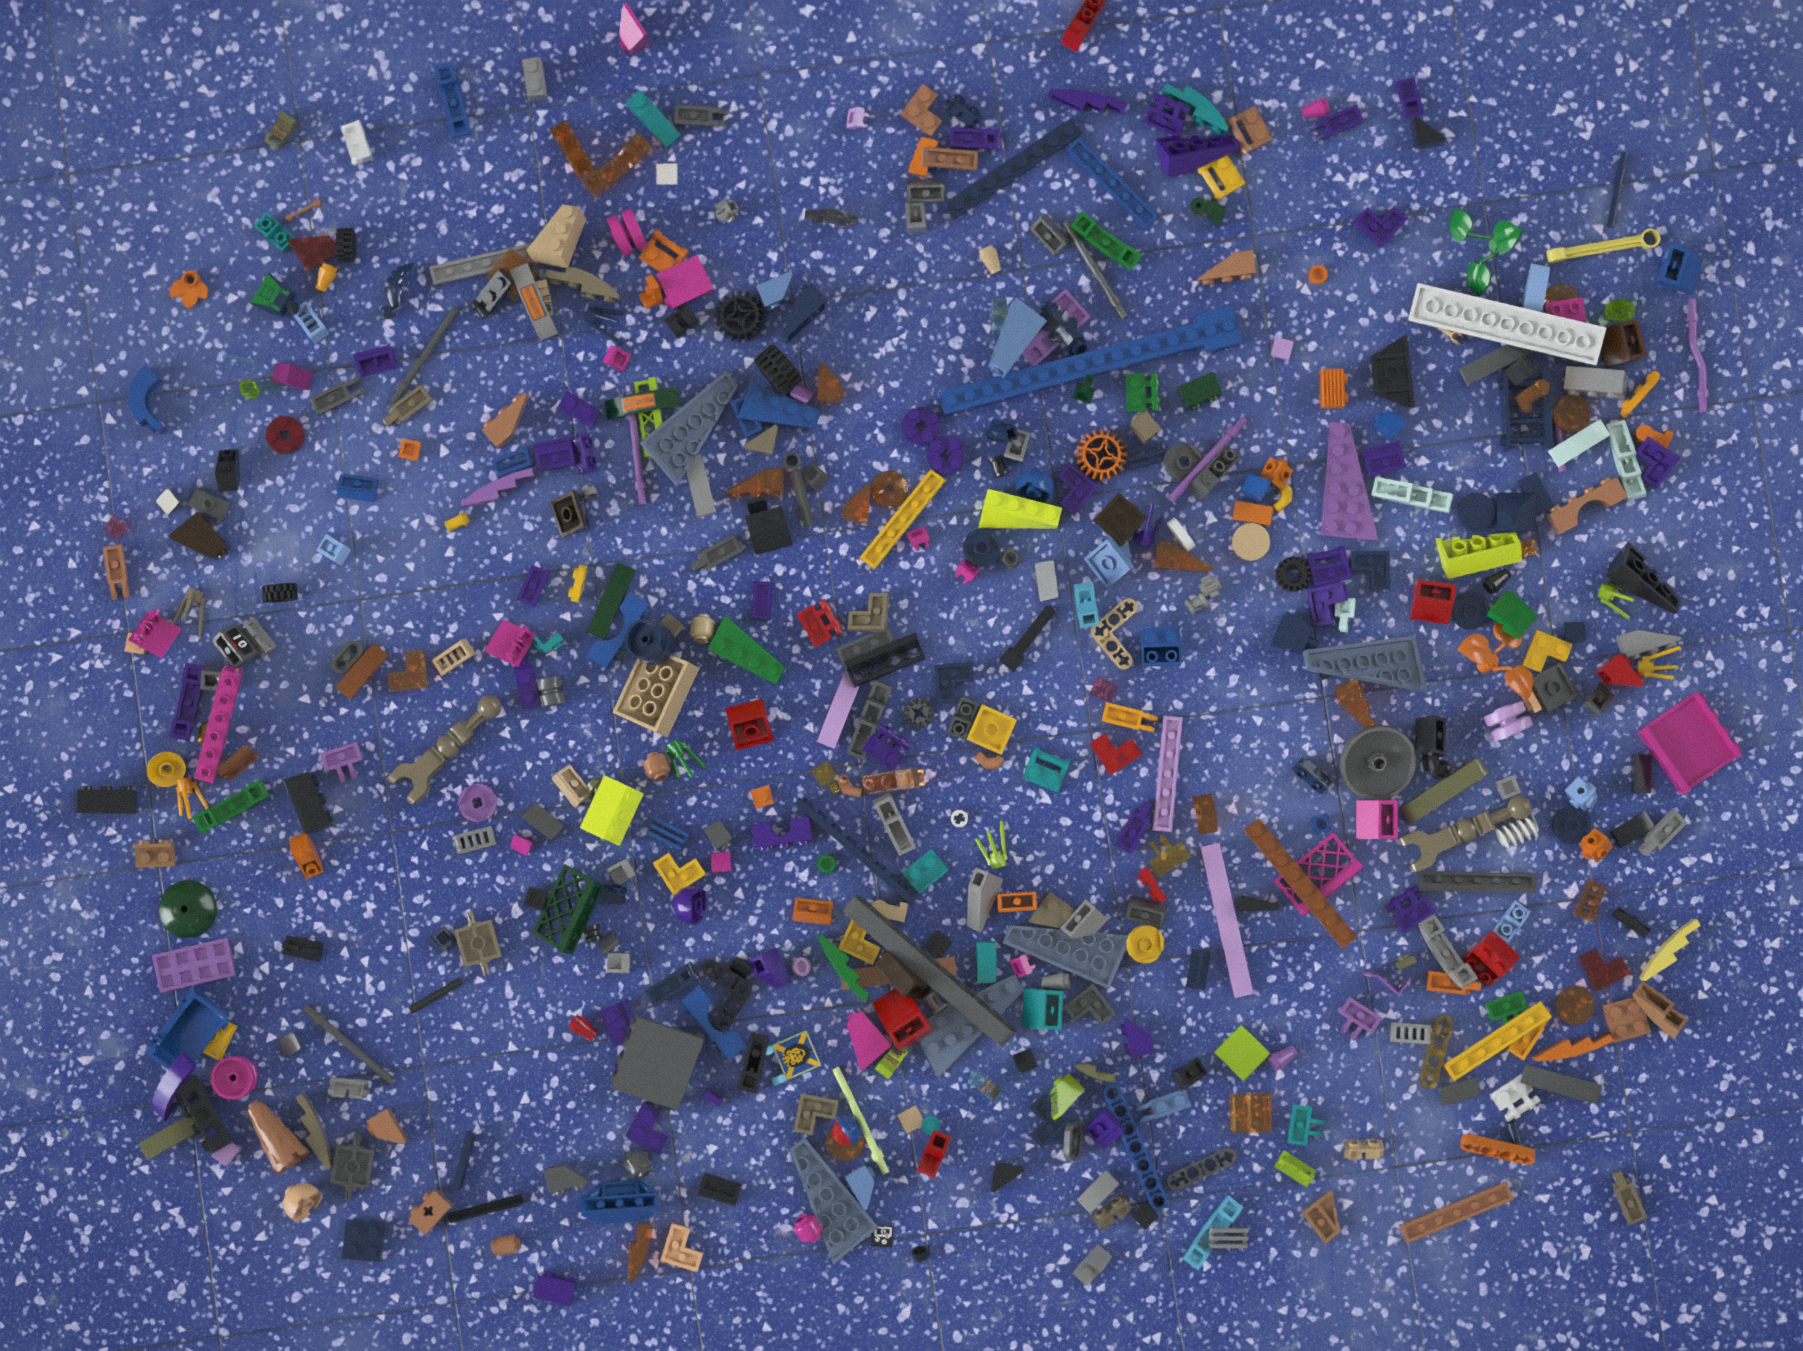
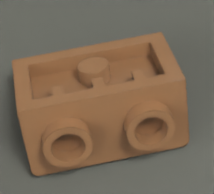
M139 840V844H133L136 853V868L176 866L175 843H170V840H158V844H150V840Z

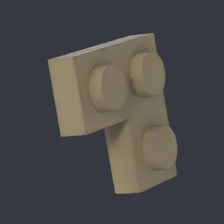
M869 593L868 611H849L848 631L886 632L890 595L888 593Z
M801 1093L794 1132L813 1135L816 1116L835 1120L839 1100Z

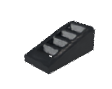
M1239 896V911L1280 909V905L1247 896Z

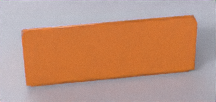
M924 137L920 138L908 173L926 179L930 167L921 166L922 147L937 148L939 141Z
M795 898L793 921L831 925L833 902Z

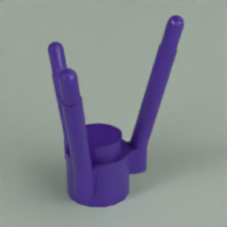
M1151 503L1145 530H1140L1139 533L1138 528L1134 532L1133 540H1136L1135 545L1150 548L1151 544H1154L1156 534L1164 519L1163 516L1160 517L1151 535L1149 528L1155 506L1154 503Z

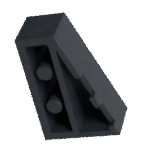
M81 786V789L75 790L74 814L136 813L137 790H132V786H120V790H112V786H100V790H93V786Z

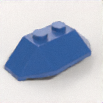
M640 1179L601 1182L581 1197V1216L602 1224L643 1221L659 1211V1191L653 1189Z

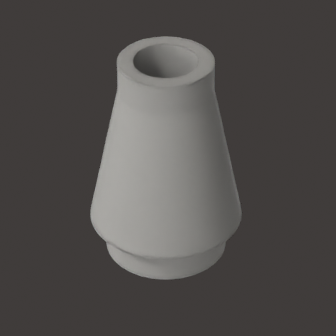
M1061 972L1042 977V988L1062 991L1070 989L1069 973Z

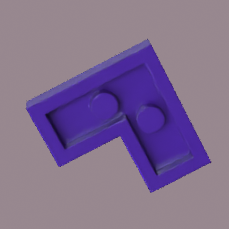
M1394 206L1382 219L1366 207L1353 223L1377 245L1382 247L1408 218Z
M1649 436L1646 437L1636 451L1638 455L1651 462L1641 475V478L1658 488L1680 460V456Z
M1070 462L1057 476L1060 481L1071 489L1060 505L1075 516L1099 486Z
M1345 582L1306 590L1314 627L1334 624L1331 604L1348 601Z
M643 1102L625 1137L660 1155L669 1138L652 1128L661 1110Z

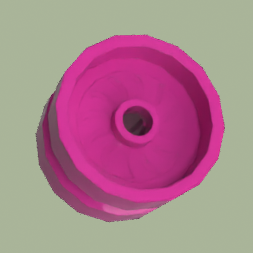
M631 208L622 212L625 222L623 225L616 215L607 218L611 228L610 233L616 246H619L623 257L633 253L630 245L632 240L638 250L648 247Z
M231 1056L222 1059L214 1066L211 1072L213 1090L225 1099L235 1100L247 1096L255 1089L258 1083V1071L255 1064L244 1056ZM233 1074L236 1075V1081H234L235 1078H232Z

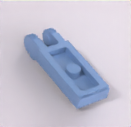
M1179 1089L1148 1100L1149 1102L1134 1108L1136 1111H1142L1151 1107L1152 1114L1139 1118V1122L1142 1123L1192 1106L1186 1090L1181 1091Z

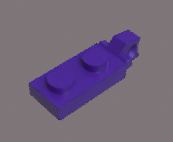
M525 655L520 665L514 667L522 709L541 705L535 671L532 663L527 664Z
M1145 801L1141 809L1135 808L1114 845L1131 854L1133 853L1150 822L1151 815L1148 814V811L1152 804Z

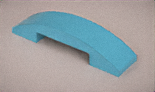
M1227 1196L1203 1226L1182 1259L1199 1270L1213 1249L1209 1247L1210 1227H1229L1244 1207L1230 1196ZM1214 1233V1236H1222L1224 1233Z

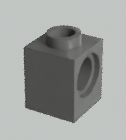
M720 819L704 830L717 850L719 848L724 850L732 844L730 841L733 837Z

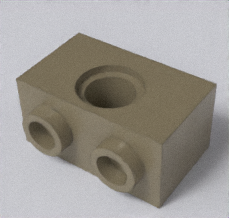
M1140 411L1130 421V430L1143 446L1158 435L1161 430L1147 411L1143 414Z

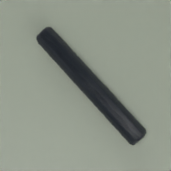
M519 1194L448 1213L449 1223H454L520 1206L523 1204V1198Z

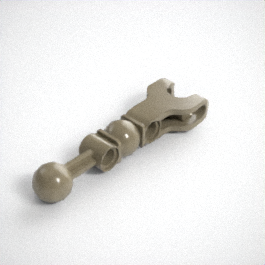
M494 695L482 697L478 702V711L465 723L462 721L456 723L447 732L449 735L440 737L436 747L432 746L415 763L398 765L388 776V781L391 784H398L405 778H410L413 782V790L408 795L407 800L411 805L418 804L429 794L431 778L449 761L448 759L458 754L460 747L463 748L472 740L475 735L472 731L486 718L492 719L499 715L502 708L499 698Z
M1514 796L1508 802L1507 807L1491 814L1485 811L1470 817L1471 819H1460L1455 825L1432 834L1412 831L1399 837L1397 841L1402 846L1413 843L1419 846L1421 856L1417 861L1411 863L1409 867L1411 872H1418L1431 867L1438 853L1462 842L1473 841L1477 835H1482L1496 829L1495 824L1511 817L1517 820L1527 818L1532 811V805L1525 796Z

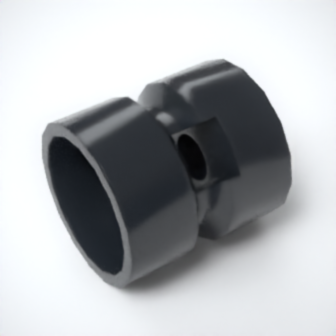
M686 304L678 308L676 314L671 313L664 319L678 339L687 333V329L692 330L700 324ZM679 318H680V319L683 321V323H684V325L681 326V327H680V325L677 323V320H678Z

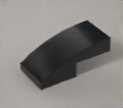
M1644 810L1610 831L1618 846L1622 848L1651 830L1655 825Z

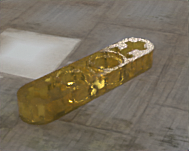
M1447 1015L1437 1016L1431 1031V1042L1427 1046L1419 1077L1420 1084L1427 1089L1434 1088L1440 1076L1453 1026L1452 1019ZM1445 1018L1448 1026H1444L1442 1032H1446V1036L1435 1034L1436 1030H1441V1025L1438 1022L1443 1021ZM1436 1037H1441L1444 1041L1443 1046L1440 1048H1436L1433 1044V1040ZM1433 1055L1439 1059L1438 1065L1434 1067L1428 1063L1429 1057ZM1426 1067L1431 1070H1437L1436 1074L1431 1073L1433 1083L1429 1082L1428 1085L1424 1081V1077H1428L1430 1072L1425 1071Z

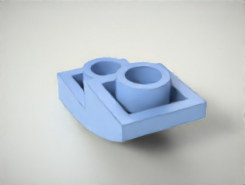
M1515 900L1493 931L1508 944L1531 911Z

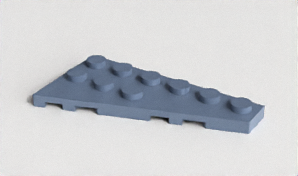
M1415 636L1303 651L1307 671L1422 692L1427 691Z
M1013 974L975 994L1001 1015L1023 992V989L1016 975ZM953 1005L927 1018L934 1032L919 1041L937 1078L983 1033L981 1029Z
M803 1137L789 1150L814 1215L822 1227L821 1233L834 1265L875 1231L878 1225L864 1211L860 1203L810 1142Z

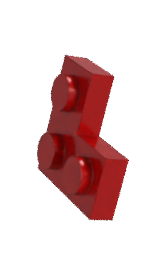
M1106 733L1089 743L1110 776L1142 755L1132 738L1118 748L1114 747Z
M1143 867L1138 871L1140 874L1138 879L1143 886L1147 885L1151 890L1149 895L1153 901L1156 902L1158 900L1159 903L1165 901L1167 897L1157 885V881L1148 868Z

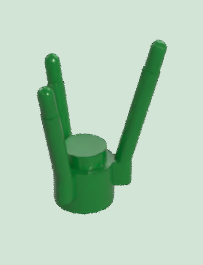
M676 739L666 746L668 749L667 754L677 779H680V774L675 762L676 758H679L690 778L694 777L682 756L685 754V751L702 768L706 769V765L688 748L685 742L681 743L680 739Z

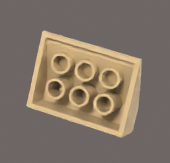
M670 655L664 663L656 666L648 665L637 659L612 713L668 738L700 668L673 655Z

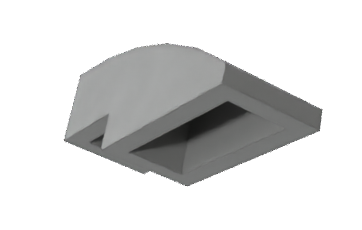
M702 454L695 456L686 472L698 518L716 514Z
M888 792L872 800L898 855L901 856L915 849L916 846L890 793Z

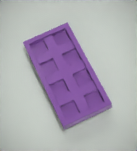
M1066 289L1051 301L1056 303V307L1061 305V312L1065 309L1068 310V319L1071 317L1077 319L1078 329L1091 318ZM1046 322L1022 353V356L1032 367L1041 363L1062 344L1049 339L1052 331H1045L1043 329L1047 324Z
M229 938L152 955L160 993L237 975Z

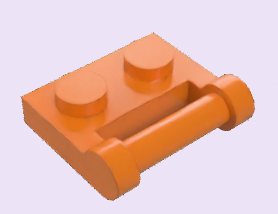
M656 230L647 244L648 247L643 250L639 259L658 272H662L683 262L689 250L685 247L681 248L663 236L661 231ZM659 241L677 253V259L656 247V243Z

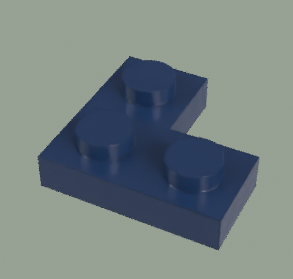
M1351 551L1350 571H1370V590H1390V551Z
M973 662L934 665L937 703L956 702L955 683L974 681Z
M1042 1093L1029 1106L1042 1120L1029 1136L1043 1149L1070 1121L1063 1114L1054 1120L1052 1118L1051 1102Z

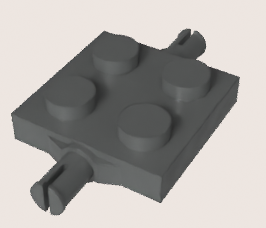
M354 1133L352 1145L336 1144L330 1183L345 1187L343 1198L345 1200H352V1192L355 1188H370L376 1150L360 1146L362 1134Z

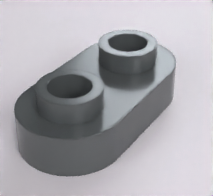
M354 640L347 642L332 659V670L337 674H346L363 655V645ZM353 647L358 649L356 654L351 652ZM341 661L345 663L344 668H339Z
M1069 1122L1064 1130L1063 1154L1066 1160L1077 1161L1082 1154L1083 1126L1079 1122Z

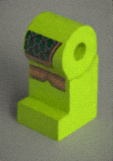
M894 1044L877 1064L875 1070L889 1079L909 1050L906 1049L901 1052Z

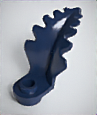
M411 262L398 266L397 270L392 271L393 276L387 277L389 285L384 288V293L390 305L380 308L381 311L378 312V316H381L382 320L395 317L396 311L402 309L403 289L401 285L404 275L414 266V263Z
M1043 302L1040 316H1044L1043 318L1047 320V324L1043 329L1045 331H1052L1049 339L1054 342L1063 343L1073 356L1085 353L1087 346L1083 336L1078 332L1077 319L1075 317L1068 319V310L1065 309L1061 312V305L1056 307L1055 302Z

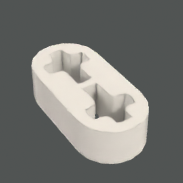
M1175 517L1166 523L1187 552L1196 547Z

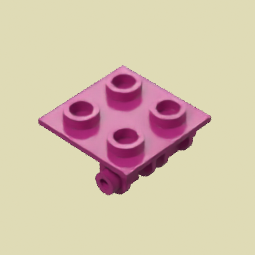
M1583 297L1545 302L1547 314L1587 323Z
M154 609L147 612L128 641L163 658L182 628L159 616L160 612Z
M503 619L485 652L518 667L534 641L536 634L530 632V628L527 626L521 628Z

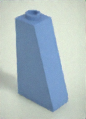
M1017 297L1010 305L988 365L997 376L1004 377L1047 321Z

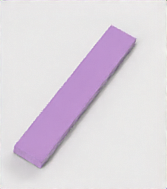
M1163 716L1152 827L1154 831L1172 832L1183 717Z

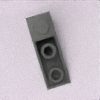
M1226 445L1192 481L1187 490L1201 502L1241 457Z

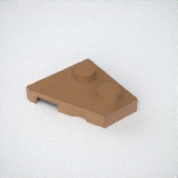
M1331 1190L1327 1191L1301 1212L1325 1244L1341 1232L1333 1198L1334 1195Z

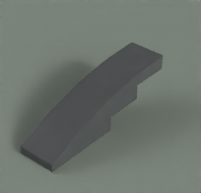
M1506 344L1458 370L1466 385L1469 386L1515 363L1524 355L1528 356L1535 351Z
M875 679L848 747L847 754L865 760L867 754L862 749L871 735H874L893 685Z
M1527 1064L1524 1066L1520 1081L1522 1084L1597 1104L1602 1086Z

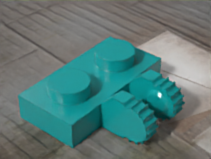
M1292 1104L1287 1143L1307 1146L1308 1135L1323 1137L1324 1132L1309 1130L1310 1123L1325 1125V1120L1311 1118L1312 1107Z

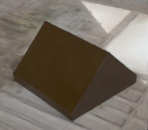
M575 490L549 502L561 538L589 529L578 493Z

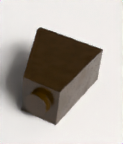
M198 511L168 536L170 539L214 560L223 559L228 555V550L230 549V546L203 514Z
M889 951L881 954L879 961L875 964L903 997L923 999L931 989L926 982Z

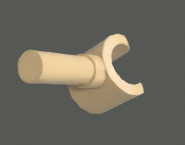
M1437 328L1447 334L1457 345H1460V343L1456 340V337L1461 336L1464 338L1461 333Z

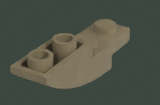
M570 266L566 268L565 273L546 270L545 278L552 285L560 286L563 283L568 284V287L573 289L582 287L581 293L587 299L596 300L597 297L604 299V302L614 304L615 301L620 302L619 294L606 282L593 274Z

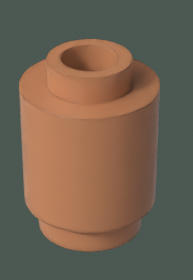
M515 1234L496 1237L495 1240H491L493 1254L500 1257L518 1253V1249H521L520 1238L516 1237Z

